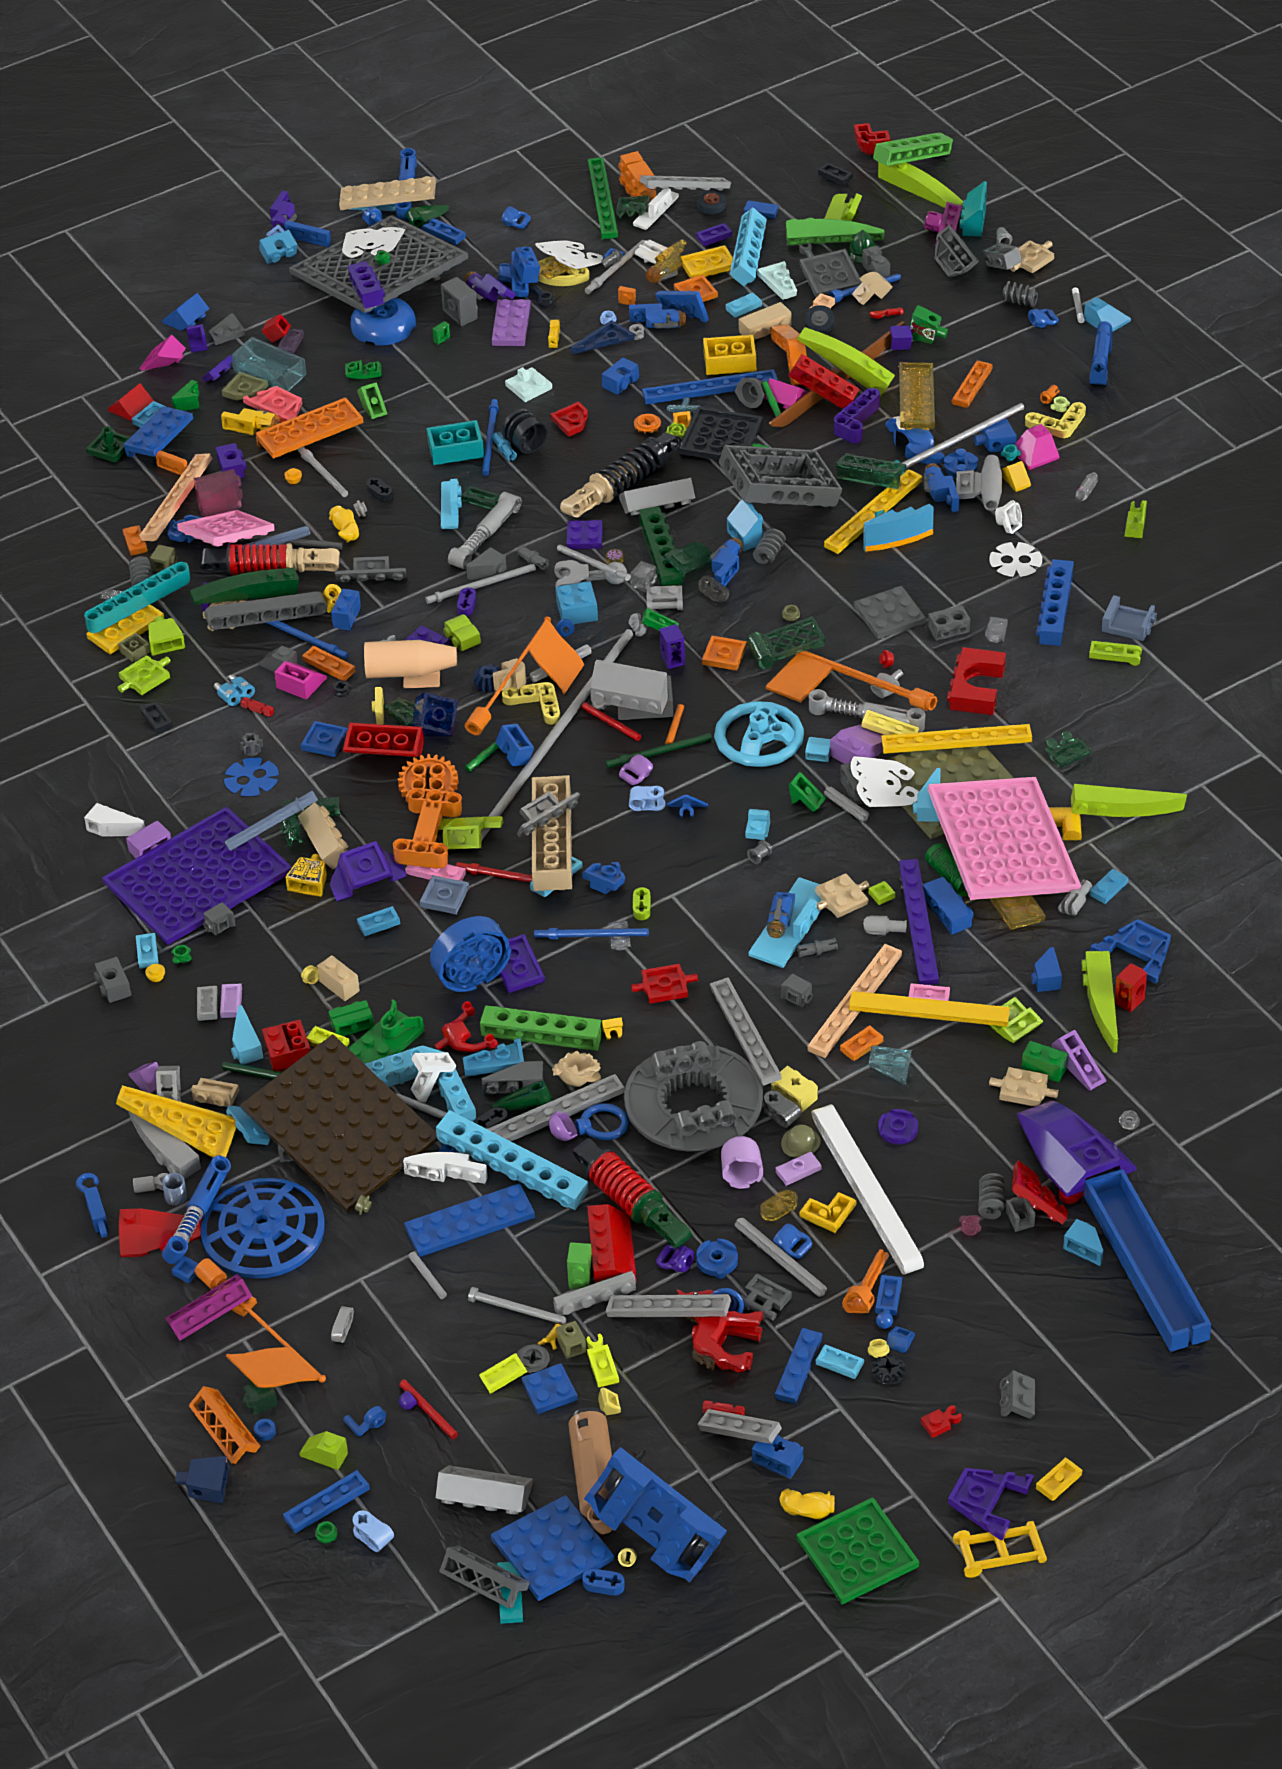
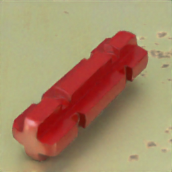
M247 697L241 700V707L249 708V710L259 714L264 713L268 717L274 714V707L255 700L251 701Z
M705 1400L702 1406L703 1413L711 1409L743 1416L745 1414V1407L738 1405L733 1407L732 1404L720 1402L713 1404V1401Z

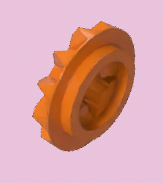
M642 414L634 420V427L639 433L644 432L646 434L650 432L652 434L653 431H658L659 427H661V420L654 414Z

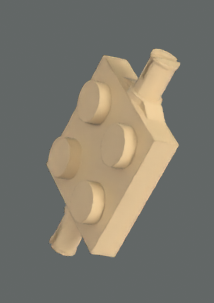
M1030 240L1020 246L1019 252L1022 262L1010 268L1011 271L1014 272L1022 267L1030 273H1034L1052 261L1054 253L1048 250V248L1052 247L1051 241L1040 245Z
M845 873L818 885L815 888V893L820 897L821 901L817 903V909L827 908L837 918L868 904L869 899L862 891L869 889V883L864 881L857 885Z
M1008 1067L1007 1074L1003 1079L991 1077L989 1086L1001 1087L999 1100L1030 1106L1040 1105L1041 1100L1045 1096L1057 1099L1059 1091L1047 1088V1074Z

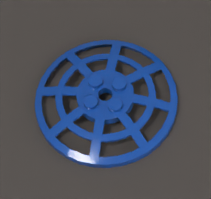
M277 1178L248 1180L225 1190L212 1202L201 1223L202 1243L208 1257L226 1272L254 1279L279 1276L301 1266L316 1252L325 1232L323 1210L315 1196L303 1186ZM256 1185H283L280 1190L274 1188L254 1189ZM241 1189H246V1192L233 1198L227 1205L219 1204L227 1196ZM295 1189L310 1198L314 1206L302 1207L300 1202L288 1192ZM259 1193L275 1194L271 1200H259L257 1196ZM249 1196L251 1203L243 1208L233 1206L241 1199ZM285 1197L296 1208L283 1209L278 1203ZM220 1211L219 1231L207 1236V1221L211 1212ZM228 1213L238 1215L237 1223L225 1227V1219ZM317 1213L318 1226L313 1239L302 1233L305 1226V1214ZM299 1215L296 1229L287 1226L286 1217ZM259 1220H266V1221H267V1222H264V1223H261V1224H258V1223H257ZM238 1231L244 1239L240 1245H237L229 1238L228 1234ZM283 1233L291 1236L285 1242L275 1246L274 1240L278 1239ZM222 1238L224 1243L236 1252L232 1261L229 1262L218 1255L210 1243ZM297 1240L307 1245L305 1250L287 1262L280 1263L277 1253L289 1248ZM250 1243L266 1244L267 1249L254 1250L248 1249ZM244 1255L252 1257L269 1256L272 1266L249 1268L239 1266Z

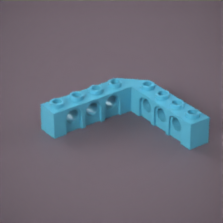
M422 1045L366 1063L365 1065L390 1087L396 1084H404V1082L417 1077L419 1071L411 1060L414 1053H443V1051ZM456 1069L454 1072H440L435 1083L438 1084L440 1095L444 1097L447 1103L448 1111L451 1110L474 1122L476 1119L475 1107Z

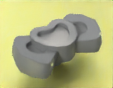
M639 613L632 614L629 619V625L633 628L636 636H643L646 633L647 626L642 623Z

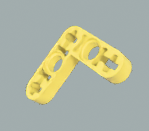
M1080 402L1073 403L1061 420L1031 412L1025 416V426L1032 428L1042 424L1051 435L1068 438L1084 418L1086 406Z
M543 682L524 685L519 689L511 687L502 691V701L504 704L516 705L540 701L543 718L547 724L554 725L560 720V710L553 684ZM526 692L533 693L531 695H524ZM553 702L551 705H546L545 703Z

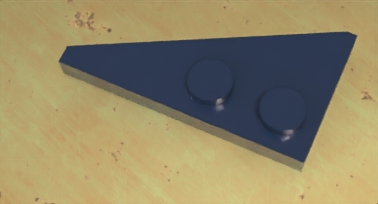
M611 320L571 346V353L576 354L633 340L634 333Z

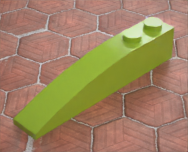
M878 162V178L944 208L947 202L963 206V201L950 189L915 166L906 162L886 166Z
M804 327L797 340L866 388L878 389L880 396L895 376L857 349L823 333Z
M1074 784L1071 794L1072 813L1108 817L1151 816L1182 811L1187 794Z
M1086 951L1085 959L1081 961L1082 971L1086 973L1083 974V986H1087L1090 1007L1103 1038L1112 1052L1117 1053L1118 1034L1109 951Z

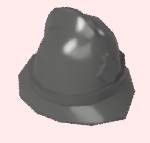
M750 377L742 379L735 389L738 399L749 408H757L762 404L765 394L761 385L763 381Z

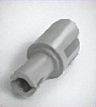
M1082 880L1080 882V889L1069 891L1058 906L1059 912L1075 916L1086 902L1085 895L1092 888V884L1088 880Z
M867 916L863 922L864 930L871 935H887L889 932L906 933L907 921L889 920L888 916Z

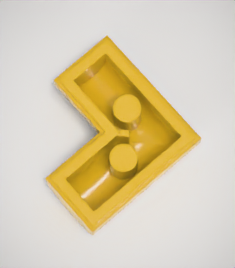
M1049 807L1056 827H1062V840H1082L1080 814L1072 813L1071 807Z
M839 1192L828 1206L810 1198L801 1209L800 1217L836 1233L856 1206V1200Z

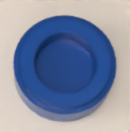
M270 1419L257 1421L254 1425L255 1437L261 1441L272 1439L276 1434L274 1422Z

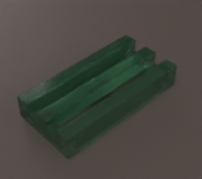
M469 486L461 496L462 501L488 509H493L500 497L499 494Z

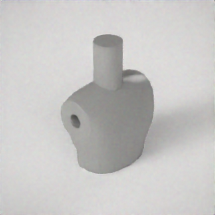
M898 669L891 676L886 673H879L876 678L900 686L897 679L903 675V672ZM875 685L870 686L872 692L880 698L893 694V692Z

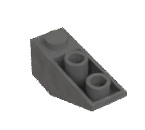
M543 1061L521 1062L482 1078L483 1094L514 1093L535 1082L544 1081Z

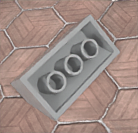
M687 478L625 491L619 495V499L625 513H631V516L639 514V509L664 506L667 509L675 507L674 504L680 502L681 505L690 504L691 500L695 499L692 480Z
M596 660L590 686L591 701L662 714L668 701L667 673Z
M448 1465L438 1473L435 1498L442 1499L441 1502L446 1504L462 1502L465 1507L480 1505L489 1511H497L499 1508L505 1509L506 1513L519 1514V1512L526 1509L533 1479Z

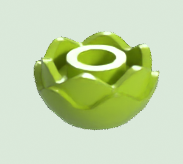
M672 423L667 427L666 433L683 439L687 428L682 423Z

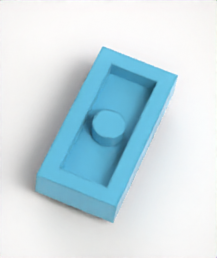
M752 292L726 304V310L736 318L762 306V300Z
M155 933L136 935L139 969L147 968L152 964H159Z

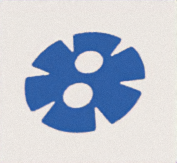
M262 758L243 759L244 767L235 762L227 769L225 774L235 777L225 778L224 783L233 793L243 788L241 796L260 795L258 787L267 792L276 785L278 780L268 777L277 776L279 772L277 767L270 761L260 766ZM257 769L266 771V775L262 778L254 777L253 773ZM247 776L250 781L245 785H240L237 783V778Z

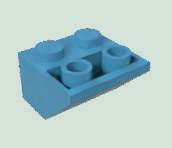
M742 499L727 517V532L740 545L743 551L752 549L759 544L764 535L762 530L763 517L760 513H757L751 503H746Z

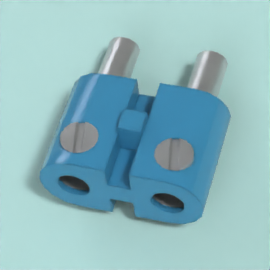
M233 674L229 676L232 682L231 685L229 683L223 685L219 683L214 684L218 696L230 706L241 703L240 698H250L255 693V688L249 682Z

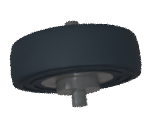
M823 305L813 306L805 315L806 327L823 334L831 331L835 323L832 310Z

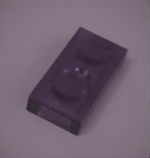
M289 328L287 334L278 345L277 352L293 356L304 337V330Z

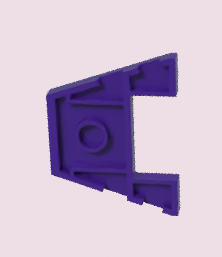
M964 1468L948 1497V1504L999 1540H1003L1010 1527V1521L992 1515L991 1512L1005 1487L1027 1495L1034 1482V1475L1026 1474V1477L1015 1476L1013 1472H1006L1003 1475L993 1474L992 1470Z

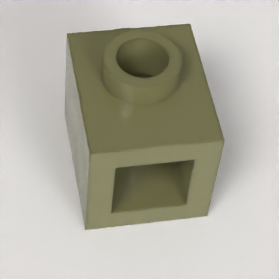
M158 545L150 557L152 571L159 573L177 563L175 548Z
M576 1321L556 1327L557 1342L566 1359L586 1352V1339Z

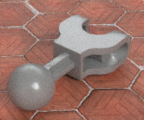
M574 560L560 561L554 567V572L559 578L556 582L555 590L558 586L606 579L611 584H620L624 581V579L612 577L610 573L603 570L589 571L588 564H580ZM620 562L608 564L611 567L621 568L623 572L627 573L626 567Z

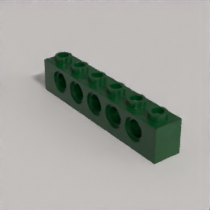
M659 506L639 509V523L660 586L683 587L682 579H685V572L683 568L681 569L680 557H676L677 549L676 546H673L672 535H669V525L665 524V513H661Z

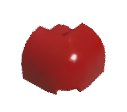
M869 123L854 125V136L857 146L866 155L874 156L876 144L891 141L888 130L872 132Z

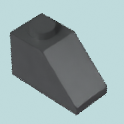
M490 547L466 565L467 579L479 580L504 573L507 570L506 556Z
M280 646L269 652L259 662V666L275 672L284 661L298 664L297 652L285 646Z

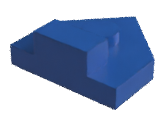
M187 515L184 516L185 519L175 521L174 519L169 521V539L190 543L195 538L178 531L177 524L202 517Z
M611 862V865L601 866L600 863H595L582 873V878L590 881V888L607 894L610 890L616 891L625 883V876L620 870L619 862Z

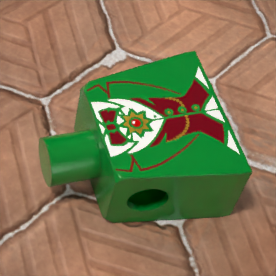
M917 305L910 323L912 340L932 344L937 336L946 338L948 329L940 326L941 316Z

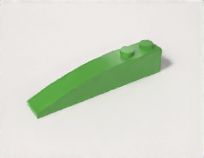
M790 219L786 221L787 245L852 242L854 236L861 230L869 233L873 241L884 240V229L836 219Z

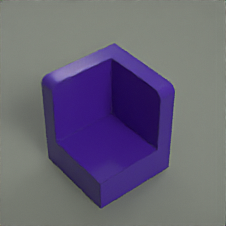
M203 324L187 327L191 353L208 350Z
M910 325L891 326V350L910 349L913 338Z

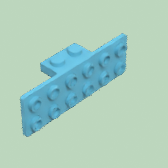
M803 878L797 879L789 893H794L796 897L790 927L788 926L786 931L780 934V927H776L774 933H771L766 925L750 949V957L781 968L786 965L797 945H799L805 934L809 931V928L821 911L817 909V903L821 899L815 893L816 886L821 884Z

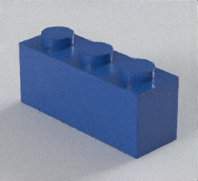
M944 877L923 884L926 903L951 935L972 927L973 912L970 907L964 904L962 897L957 895L951 883H948Z

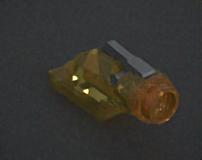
M684 239L665 249L654 259L656 264L648 268L646 272V278L649 282L657 283L678 275V269L683 263L679 254L684 251L683 248L687 245Z

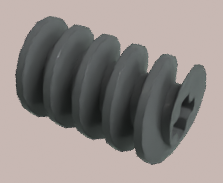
M1010 281L1004 286L1001 295V301H1012L1013 304L1018 302L1019 305L1024 303L1026 307L1030 305L1032 308L1035 307L1038 299V293L1034 286L1030 291L1029 285L1023 289V284H1020L1019 288H1017V283L1014 282L1013 286H1011Z
M775 528L766 529L753 552L754 559L759 564L773 562L786 540L785 535Z
M138 556L130 561L129 573L132 586L153 576L151 563L147 557Z
M989 1173L982 1176L979 1180L978 1212L983 1218L997 1219L1004 1210L1005 1178L1002 1175Z

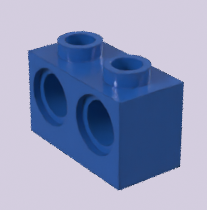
M515 248L513 265L521 282H538L540 265L532 248Z

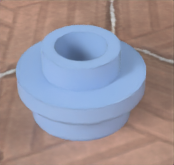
M604 311L600 317V322L604 325L611 320L616 322V315L612 311Z

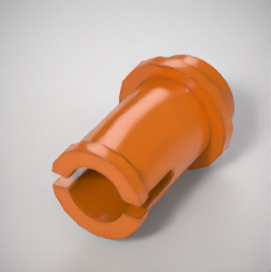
M1051 385L1048 390L1043 391L1040 394L1041 402L1044 404L1051 403L1053 398L1059 394L1058 387Z

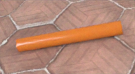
M682 704L677 705L665 745L674 742L684 710V705Z

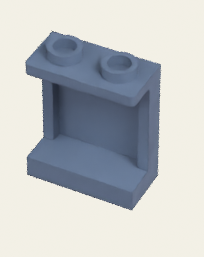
M1113 595L1102 619V632L1144 641L1146 635H1149L1151 632V624L1156 621L1157 613L1154 612L1155 606L1151 605L1149 611L1120 605V597Z

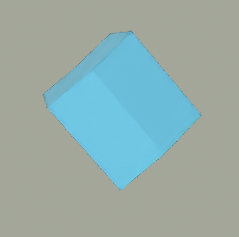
M809 737L805 758L807 760L829 762L831 739Z

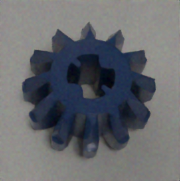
M486 664L484 667L479 666V669L475 670L473 681L478 690H483V693L487 691L492 693L494 690L493 673L501 671L500 666L495 667L494 664L491 666Z

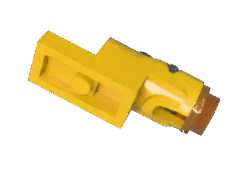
M246 408L239 415L229 412H223L221 415L223 429L254 435L257 430H264L283 422V419L277 414Z

